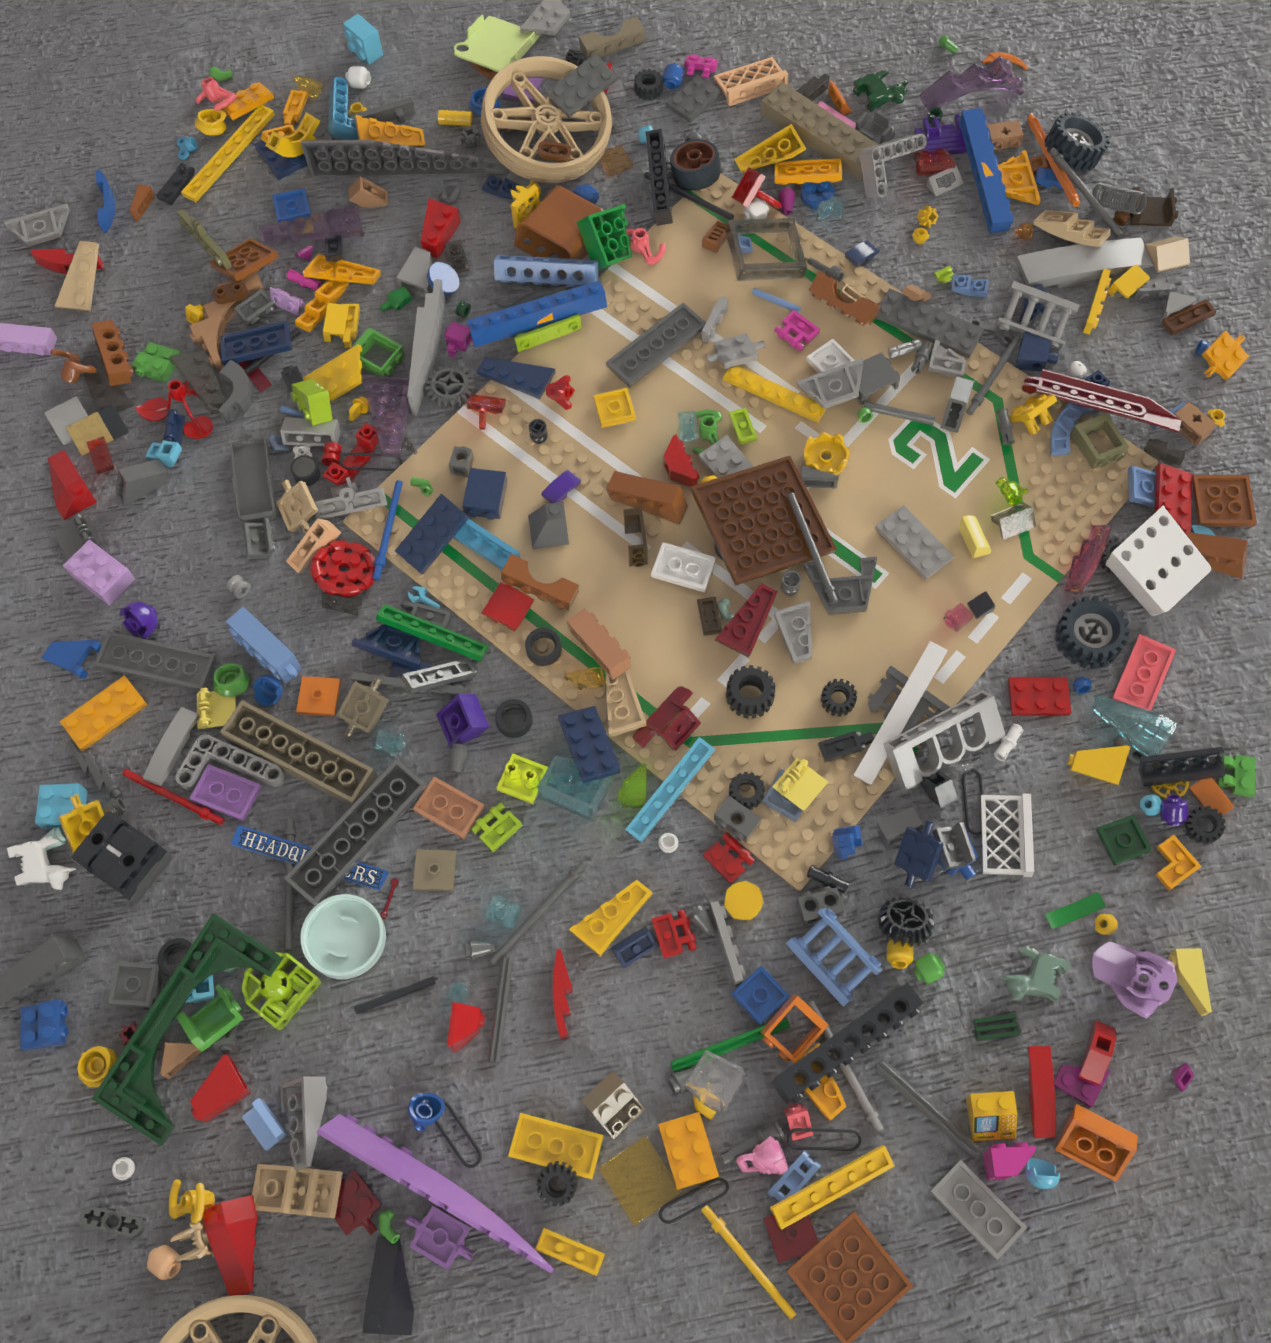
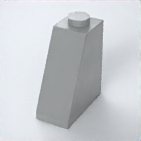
M417 247L413 249L396 277L399 288L404 286L408 292L425 297L426 293H431V286L427 280L428 269L432 265L430 252Z

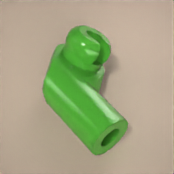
M943 35L939 38V46L947 49L953 55L959 49L949 40L948 36Z
M416 477L411 478L410 485L419 487L424 496L432 494L433 488L428 480Z

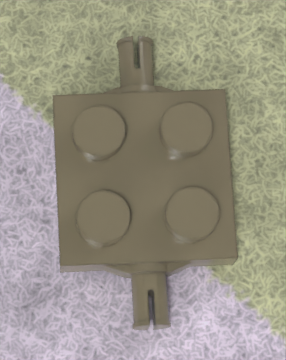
M374 677L370 686L354 682L337 713V716L349 724L343 734L344 736L351 738L356 728L362 729L369 734L372 733L389 702V699L380 695L377 691L382 681L381 679Z

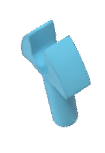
M412 587L413 591L419 593L420 596H413L408 592L412 603H423L440 609L439 604L425 596L427 592L425 587Z

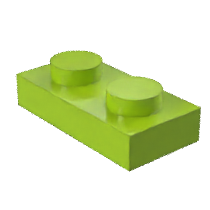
M742 408L729 412V418L739 445L757 441V435L747 409Z

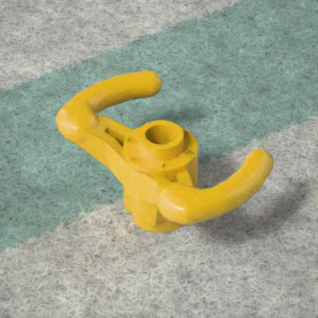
M179 1179L174 1180L169 1196V1216L172 1219H177L189 1213L193 1223L200 1222L204 1209L214 1206V1193L204 1190V1184L198 1183L196 1190L186 1191L182 1195L180 1203L177 1204L181 1181Z

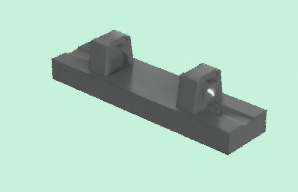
M410 97L349 116L354 120L355 115H359L362 118H373L385 123L386 121L398 119L399 123L405 121L404 117L416 113L413 100Z
M466 658L405 673L402 675L401 680L410 693L418 692L421 694L430 688L449 683L452 686L453 684H458L461 680L473 678L476 676L477 671L469 659Z

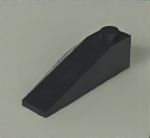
M377 1237L362 1333L412 1335L414 1306L405 1269L401 1240L399 1238L397 1242L391 1244L385 1237Z

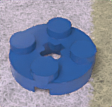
M822 181L820 183L805 182L803 184L801 200L806 206L808 204L812 206V209L821 210L830 206V203L834 200L835 191L829 181Z

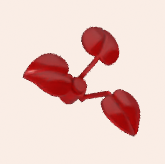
M206 369L192 376L183 385L179 380L171 381L168 384L170 391L167 393L168 402L164 398H153L135 407L142 418L155 422L167 417V410L171 408L172 398L178 402L182 401L192 420L184 425V434L191 439H201L209 436L213 431L211 419L204 415L194 419L185 401L186 394L189 396L193 394L199 397L207 394L212 389L208 370Z

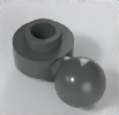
M1118 736L1114 739V747L1130 746L1127 761L1131 765L1139 766L1141 757L1148 756V752L1143 746H1131L1127 737ZM1133 755H1137L1139 759H1135Z

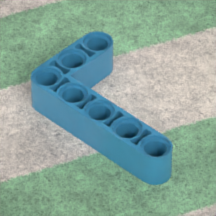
M335 77L329 92L328 132L332 136L343 140H358L356 122L354 119L347 117L348 82L341 77Z

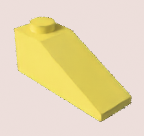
M1175 949L1170 953L1168 960L1175 964L1174 969L1178 982L1200 1016H1205L1212 1012L1202 949Z

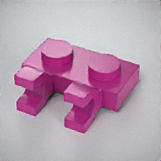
M695 54L687 55L684 62V68H688L687 75H693L696 69L702 70V77L709 78L710 72H716L718 67V60H715L713 57L702 58Z

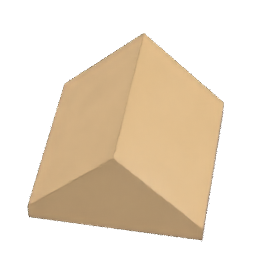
M1175 236L1144 244L1157 273L1186 266L1190 263L1188 238Z

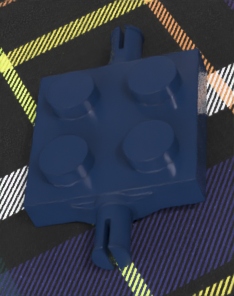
M926 820L923 831L906 827L894 865L908 873L904 883L907 887H913L915 877H919L927 882L931 881L944 843L936 840L931 835L934 825L932 821Z

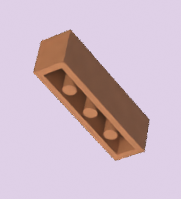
M584 608L566 621L571 634L612 680L631 668L629 660L631 656L626 649L622 650L619 647L620 644L617 639L609 636L606 627L599 625L593 613L590 614Z

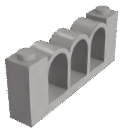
M982 690L883 743L896 782L907 790L922 782V777H929L938 772L942 762L945 764L956 763L963 757L966 749L968 751L980 750L986 743H995L1000 738L1006 736L994 696ZM972 716L975 723V732L969 740L965 741L959 722ZM949 728L952 736V745L948 751L941 753L936 735ZM926 741L929 757L923 765L918 766L912 748Z

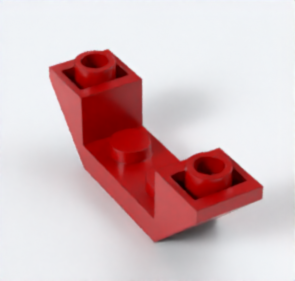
M365 422L355 435L357 444L350 453H374L381 433L380 430ZM348 455L342 463L346 467H364L372 456ZM333 462L322 476L338 486L347 483V477H350L352 482L361 470H347Z

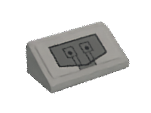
M953 166L930 176L926 186L934 197H937L962 186L964 183L957 166Z

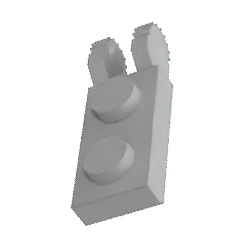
M726 297L719 298L702 330V342L708 344L710 338H714L717 330L716 326L721 324L723 316L726 315L728 310V299Z

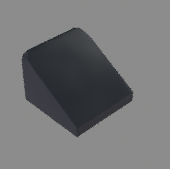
M987 591L967 603L976 619L992 613L995 609V604Z

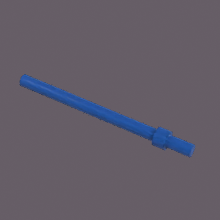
M399 480L395 482L378 556L375 557V569L372 577L374 580H380L382 568L385 567V555L403 482Z

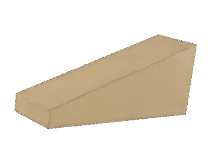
M847 283L839 292V296L847 303L856 302L861 297H864Z

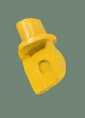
M363 396L352 401L353 405L349 410L348 420L353 422L361 414H366L372 402Z

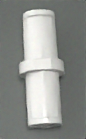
M1012 724L1007 735L1002 737L1000 746L994 752L996 759L1005 761L1009 752L1016 747V742L1024 731L1020 725Z

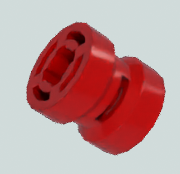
M334 442L325 443L323 449L325 454L322 456V463L326 466H330L333 462L339 465V455L342 452V446Z

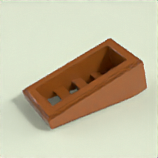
M137 185L129 210L135 222L140 220L155 197L149 185Z
M717 221L702 239V247L717 253L730 234L732 227Z

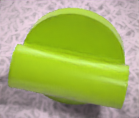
M950 265L934 273L937 282L941 281L942 284L952 280L951 276L954 275Z

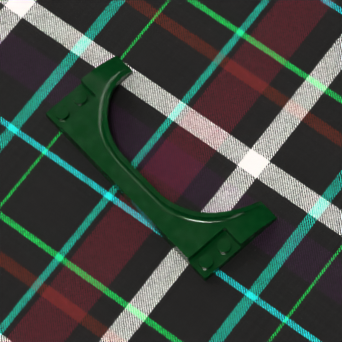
M212 913L92 1099L160 1146H163L175 1126L163 1109L156 1092L154 1062L160 1042L192 992L210 976L226 969L245 967L259 970L271 977L283 958L256 938L247 935L223 918Z

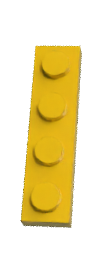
M1104 269L1101 274L1083 330L1085 334L1090 335L1092 328L1096 329L1099 318L1096 317L1101 314L1103 308L1101 301L1104 302L1107 295L1105 288H1108L1112 278H1109L1111 270Z

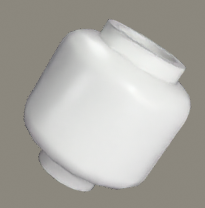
M352 66L345 74V79L351 88L364 89L370 84V73L365 67Z
M756 198L752 200L748 208L744 206L743 217L746 221L756 224L767 217L769 208L765 201Z

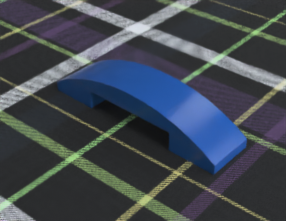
M96 170V183L104 196V208L97 209L98 224L103 233H107L115 216V197L104 174L100 170Z

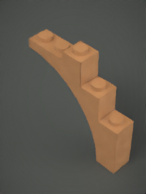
M257 272L247 275L242 281H237L243 282L248 289V295L245 299L227 304H218L215 301L203 305L206 310L203 313L205 320L189 325L192 333L189 334L193 343L197 342L199 348H203L205 353H210V356L207 358L211 366H215L218 372L224 367L221 360L220 336H223L228 323L236 314L234 308L260 289L264 291ZM230 279L228 281L218 284L217 286L219 287L222 285L235 283L236 281Z

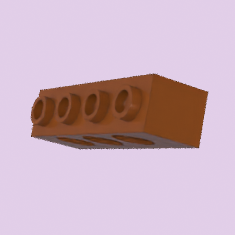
M113 320L91 323L93 336L110 386L131 383V375H134L131 364H127L129 358L127 351L123 352L125 346L123 339H119L121 336L118 326L115 327Z

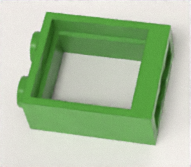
M368 328L352 346L354 347L359 344L362 347V351H360L362 368L384 381L388 376L392 375L396 366L402 363L405 357L402 345L371 328ZM374 344L392 353L381 368L363 358Z

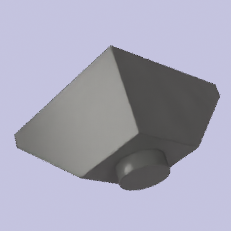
M564 502L544 504L528 515L532 549L569 545Z

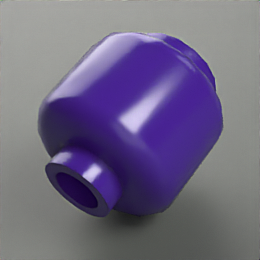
M1168 795L1161 802V819L1170 826L1182 825L1188 819L1187 801L1180 798L1179 795Z

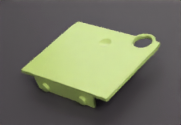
M481 15L468 27V35L465 42L457 43L454 46V55L499 72L510 63L521 59L541 35H536L534 31H526L525 34L520 33V26L492 16H488L484 20L483 15ZM460 45L467 46L469 49L467 51L461 52L458 51L456 48Z

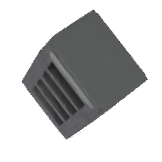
M806 466L801 468L800 476L806 487L837 488L839 476Z

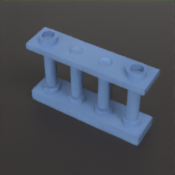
M823 908L817 912L822 918L802 938L792 937L786 945L844 1007L854 999L851 996V991L871 971L877 975L883 969L880 967L881 963L874 956H870L836 920L837 916L830 909ZM828 924L836 934L817 953H812L807 948L808 943ZM843 940L851 950L831 969H827L822 964V959ZM858 956L866 965L846 985H841L836 979L837 974Z

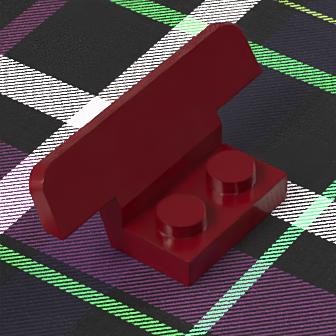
M683 686L677 687L646 720L647 726L639 728L633 734L634 741L643 748L656 734L661 736L672 750L676 751L701 724L693 712L683 705L693 694L692 691Z

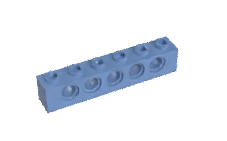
M497 255L494 259L495 280H500L502 283L517 281L518 284L533 282L535 285L550 283L552 286L567 284L568 287H575L598 281V261ZM510 267L515 268L516 273L511 272ZM526 268L532 269L533 274H529ZM543 269H547L550 275L544 274ZM559 270H564L567 276H562ZM576 271H581L584 277H579Z

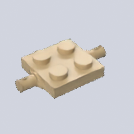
M285 480L282 482L285 493L276 504L288 531L294 533L298 528L302 527L303 532L307 533L310 529L308 520L318 512V509L305 482L299 481L295 486L291 487L289 480Z

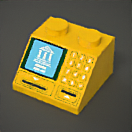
M1014 1091L975 1093L966 1097L973 1142L1016 1139L1017 1108Z

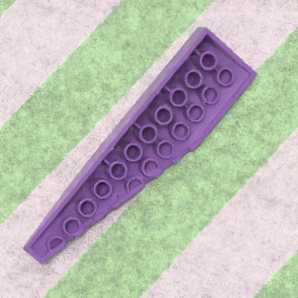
M341 1114L337 1115L316 1132L553 1274L555 1269L522 1236L493 1211L449 1179L411 1157L412 1151L403 1146L400 1150L394 1147L395 1141L384 1135L381 1139L375 1135L376 1130L365 1124L363 1128L357 1125L358 1119L350 1114H347L346 1117Z

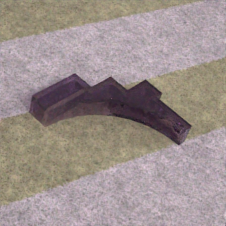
M999 56L987 67L974 63L962 74L959 72L955 73L951 69L948 70L920 94V98L924 107L930 110L935 107L940 109L959 97L980 90L1004 89L1021 95L1025 92L1022 78L1020 76L1016 77L1011 69L1013 65L1009 59L1005 60Z

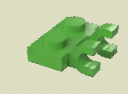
M1237 754L1233 757L1223 756V765L1225 769L1232 770V776L1225 774V777L1218 778L1217 785L1219 787L1232 788V794L1253 797L1255 795V758Z

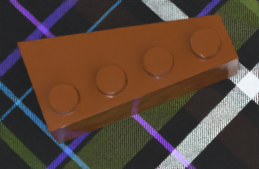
M614 471L606 487L607 493L613 501L634 508L642 507L644 512L679 525L688 508L682 489L678 485Z

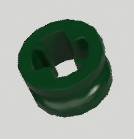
M936 107L931 108L927 116L929 123L932 124L934 115L938 117L940 123L943 115L942 110Z
M463 300L460 301L456 306L455 314L466 318L470 313L471 305Z

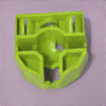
M277 953L283 959L271 977L264 974L261 980H258L251 974L253 969L247 968L244 972L241 988L246 1004L277 1030H282L321 984L317 976L287 953ZM294 962L297 966L290 974H287L285 972L286 969ZM301 976V977H302L304 980H306L309 984L307 985V984H306L303 980H301L299 977ZM282 979L287 980L286 987L282 986ZM265 997L266 1003L258 1010L255 1006ZM271 1010L275 1011L281 1018L277 1017Z

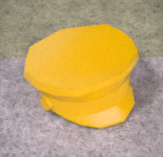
M201 110L198 113V118L195 119V128L205 135L223 134L227 129V125L224 122L227 114L223 110Z
M748 881L733 884L726 890L725 909L734 919L751 920L758 915L764 902L760 888Z
M96 1046L83 1052L77 1067L78 1078L89 1088L99 1087L118 1059L115 1051L106 1047Z

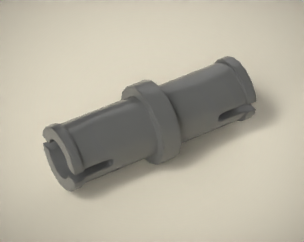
M924 341L920 351L916 353L915 361L911 366L912 372L917 368L915 374H920L925 363L928 362L929 354L934 346L932 342L927 347L929 341Z
M1001 408L1002 413L1000 409L996 411L999 421L998 429L1002 434L1003 445L1008 446L1010 445L1009 441L1011 444L1015 443L1012 433L1013 425L1009 420L1008 409Z

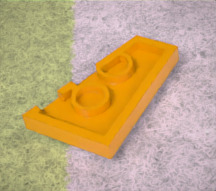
M817 1043L812 1049H810V1050H809L806 1054H804L801 1058H803V1057L806 1056L808 1053H810L811 1051H813L815 1048H817L818 1046H820V1043ZM811 1064L813 1072L821 1073L819 1065ZM794 1076V1081L798 1085H804L802 1077ZM825 1076L820 1080L822 1083L813 1091L808 1088L804 1092L830 1122L847 1106L833 1076L829 1079Z

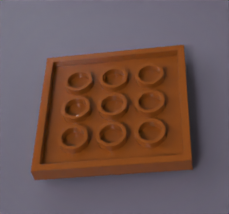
M852 1211L786 1270L841 1343H852L914 1287L855 1211Z

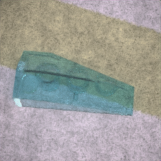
M1101 695L1098 696L1091 707L1108 724H1114L1120 730L1119 734L1122 737L1127 736L1134 743L1132 746L1145 756L1159 755L1178 725L1160 713Z

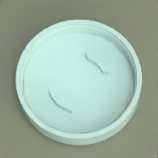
M350 894L335 895L318 903L307 915L301 930V947L308 962L321 974L334 979H350L368 971L380 958L386 942L385 925L380 914L368 901Z

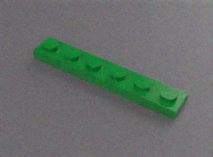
M385 604L376 615V621L479 662H481L488 650L489 645Z

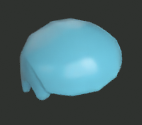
M1031 1158L1027 1162L1025 1174L1028 1181L1035 1187L1043 1190L1051 1189L1059 1183L1060 1172L1056 1174V1166L1054 1164L1036 1158Z

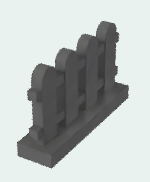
M890 666L886 671L887 679L882 678L880 680L882 685L874 695L870 693L868 696L870 699L868 708L871 711H877L882 707L886 710L884 719L888 716L897 698L891 706L887 705L885 700L892 691L899 696L902 690L896 686L899 685L901 688H904L909 679L893 666ZM925 690L902 733L917 726L916 724L924 714L932 718L947 710L950 706ZM928 708L933 709L935 713L931 712ZM924 741V742L920 743L919 745H922V746H923V745H926L927 743H926V741Z

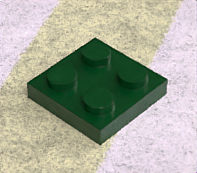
M1134 814L1096 829L1113 866L1153 851Z

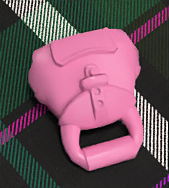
M771 1136L760 1145H756L753 1153L741 1155L736 1159L740 1170L744 1173L759 1171L763 1174L781 1175L788 1170L783 1150L779 1142L775 1141ZM746 1160L752 1161L753 1166H748Z

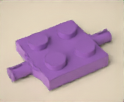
M434 1206L431 1207L427 1216L422 1220L417 1219L411 1214L408 1216L415 1223L407 1219L406 1224L416 1228L415 1237L409 1246L410 1248L449 1270L452 1262L459 1254L471 1261L473 1257L465 1252L474 1256L475 1252L464 1246L465 1239L471 1229L470 1227Z

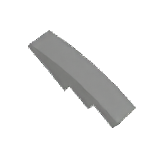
M183 707L180 708L158 744L143 776L144 780L159 786L163 784L182 756L181 750L191 737L189 732L200 718L198 713Z

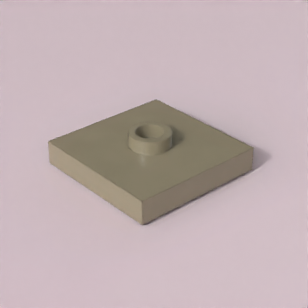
M416 849L413 890L454 892L457 851Z

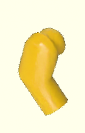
M698 1088L693 1094L695 1109L712 1120L717 1111L707 1105L706 1096L708 1093L706 1089Z

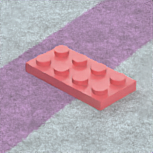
M1139 634L1111 700L1148 716L1151 713L1176 649Z

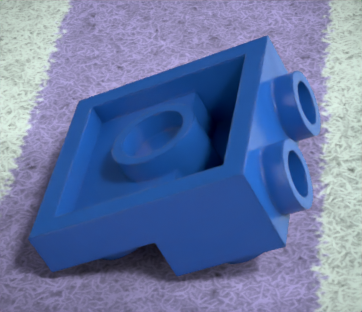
M58 999L39 1002L38 1005L21 1007V1050L66 1044V1038L68 1037V1027L66 1025L68 1007L66 1002Z

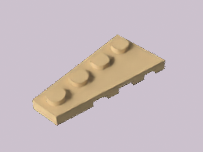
M79 242L57 298L56 308L91 312L99 250L98 243Z

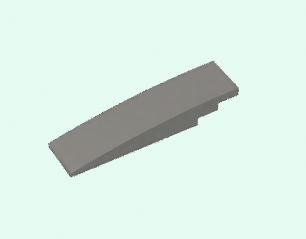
M1142 238L1108 240L1101 247L1077 244L1019 255L1016 258L1026 285L1032 287L1041 284L1043 288L1056 285V288H1062L1100 279L1104 269L1111 270L1109 276L1126 273L1135 264L1141 269L1154 266Z
M434 279L433 293H426L424 307H417L407 395L413 416H417L426 392V381H429L428 375L432 373L438 350L446 302L441 279Z

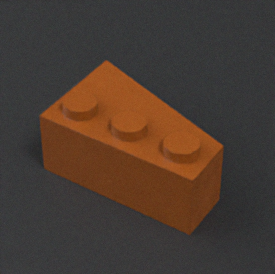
M1188 532L1187 537L1209 563L1212 570L1242 579L1247 561L1248 540Z

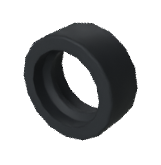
M544 627L535 629L526 638V653L534 664L548 666L555 663L561 656V640L552 629ZM548 638L554 642L555 648L549 655L540 656L533 652V643L538 639Z
M510 699L501 703L497 708L495 722L499 731L504 736L519 738L531 729L533 723L532 713L529 706L523 701ZM511 709L521 710L525 715L524 723L518 728L506 727L502 718L507 711Z
M175 938L166 942L158 952L157 962L160 970L165 975L171 977L174 970L168 966V956L178 947H184L189 950L193 943L184 938Z

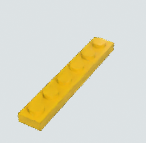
M739 366L728 368L723 376L724 381L816 423L820 421L826 411L814 400Z
M881 1145L776 1203L770 1209L778 1227L784 1229L894 1167L893 1161L886 1146Z

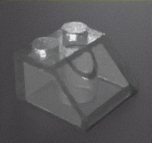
M705 1050L686 1081L685 1087L703 1105L725 1115L745 1081L744 1069Z

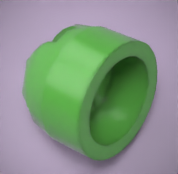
M863 407V409H859L857 412L861 423H867L873 418V414L868 407Z

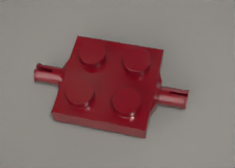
M357 1170L351 1172L346 1178L341 1179L334 1220L346 1236L350 1235L360 1226H364L371 1236L378 1229L370 1219L374 1212L383 1204Z

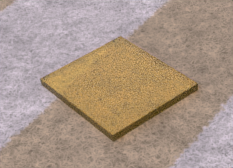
M646 1136L599 1168L634 1226L682 1193L681 1190H676L673 1177Z

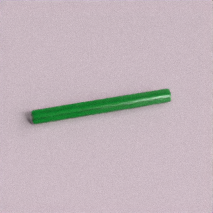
M784 1017L770 1034L773 1035L790 1027L788 1019ZM767 1024L670 1062L671 1068L674 1073L680 1072L763 1039L765 1036L761 1031Z

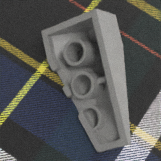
M303 1076L280 1085L282 1114H286L288 1120L285 1128L286 1132H290L292 1138L289 1146L295 1170L311 1166L318 1137L316 1132L320 1128L326 1103V1077Z

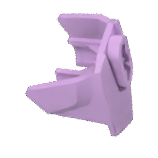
M1110 941L1100 946L1093 954L1092 967L1094 977L1109 984L1124 1007L1147 1018L1159 1005L1170 999L1178 981L1173 962L1151 952H1139ZM1144 973L1148 978L1141 979L1139 975ZM1162 981H1166L1168 983V986L1166 988L1160 987L1159 983Z

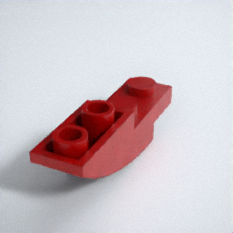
M65 249L31 250L30 252L38 265L62 274L68 273L75 253L67 254ZM98 255L96 269H103V262Z

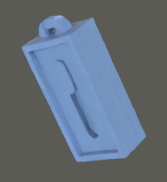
M244 607L226 621L229 626L228 632L233 636L234 641L239 646L243 645L246 648L245 651L252 658L255 656L261 667L271 672V676L287 684L302 670L295 655Z

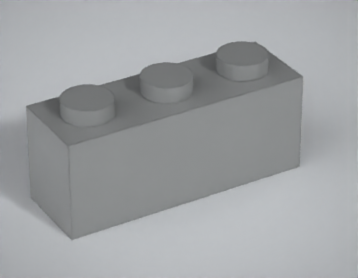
M285 417L280 430L283 445L324 447V444L327 442L338 443L340 437L338 420L312 426L309 420H305V418Z

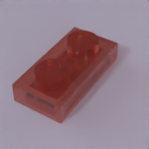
M104 436L86 442L97 474L115 469Z

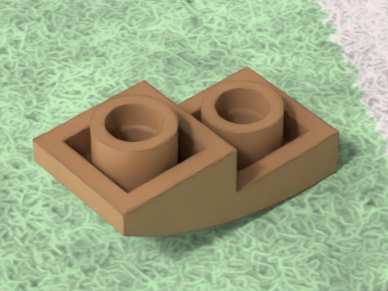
M915 285L906 286L903 290V294L913 301L925 302L931 299L932 296Z

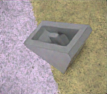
M1170 292L1164 304L1161 322L1164 318L1194 305L1197 301L1196 298Z

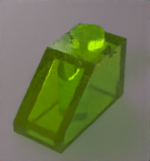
M646 764L638 767L622 782V789H618V801H622V808H643L646 804Z

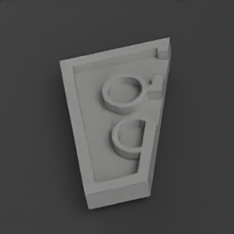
M810 601L775 611L774 617L793 665L812 659Z

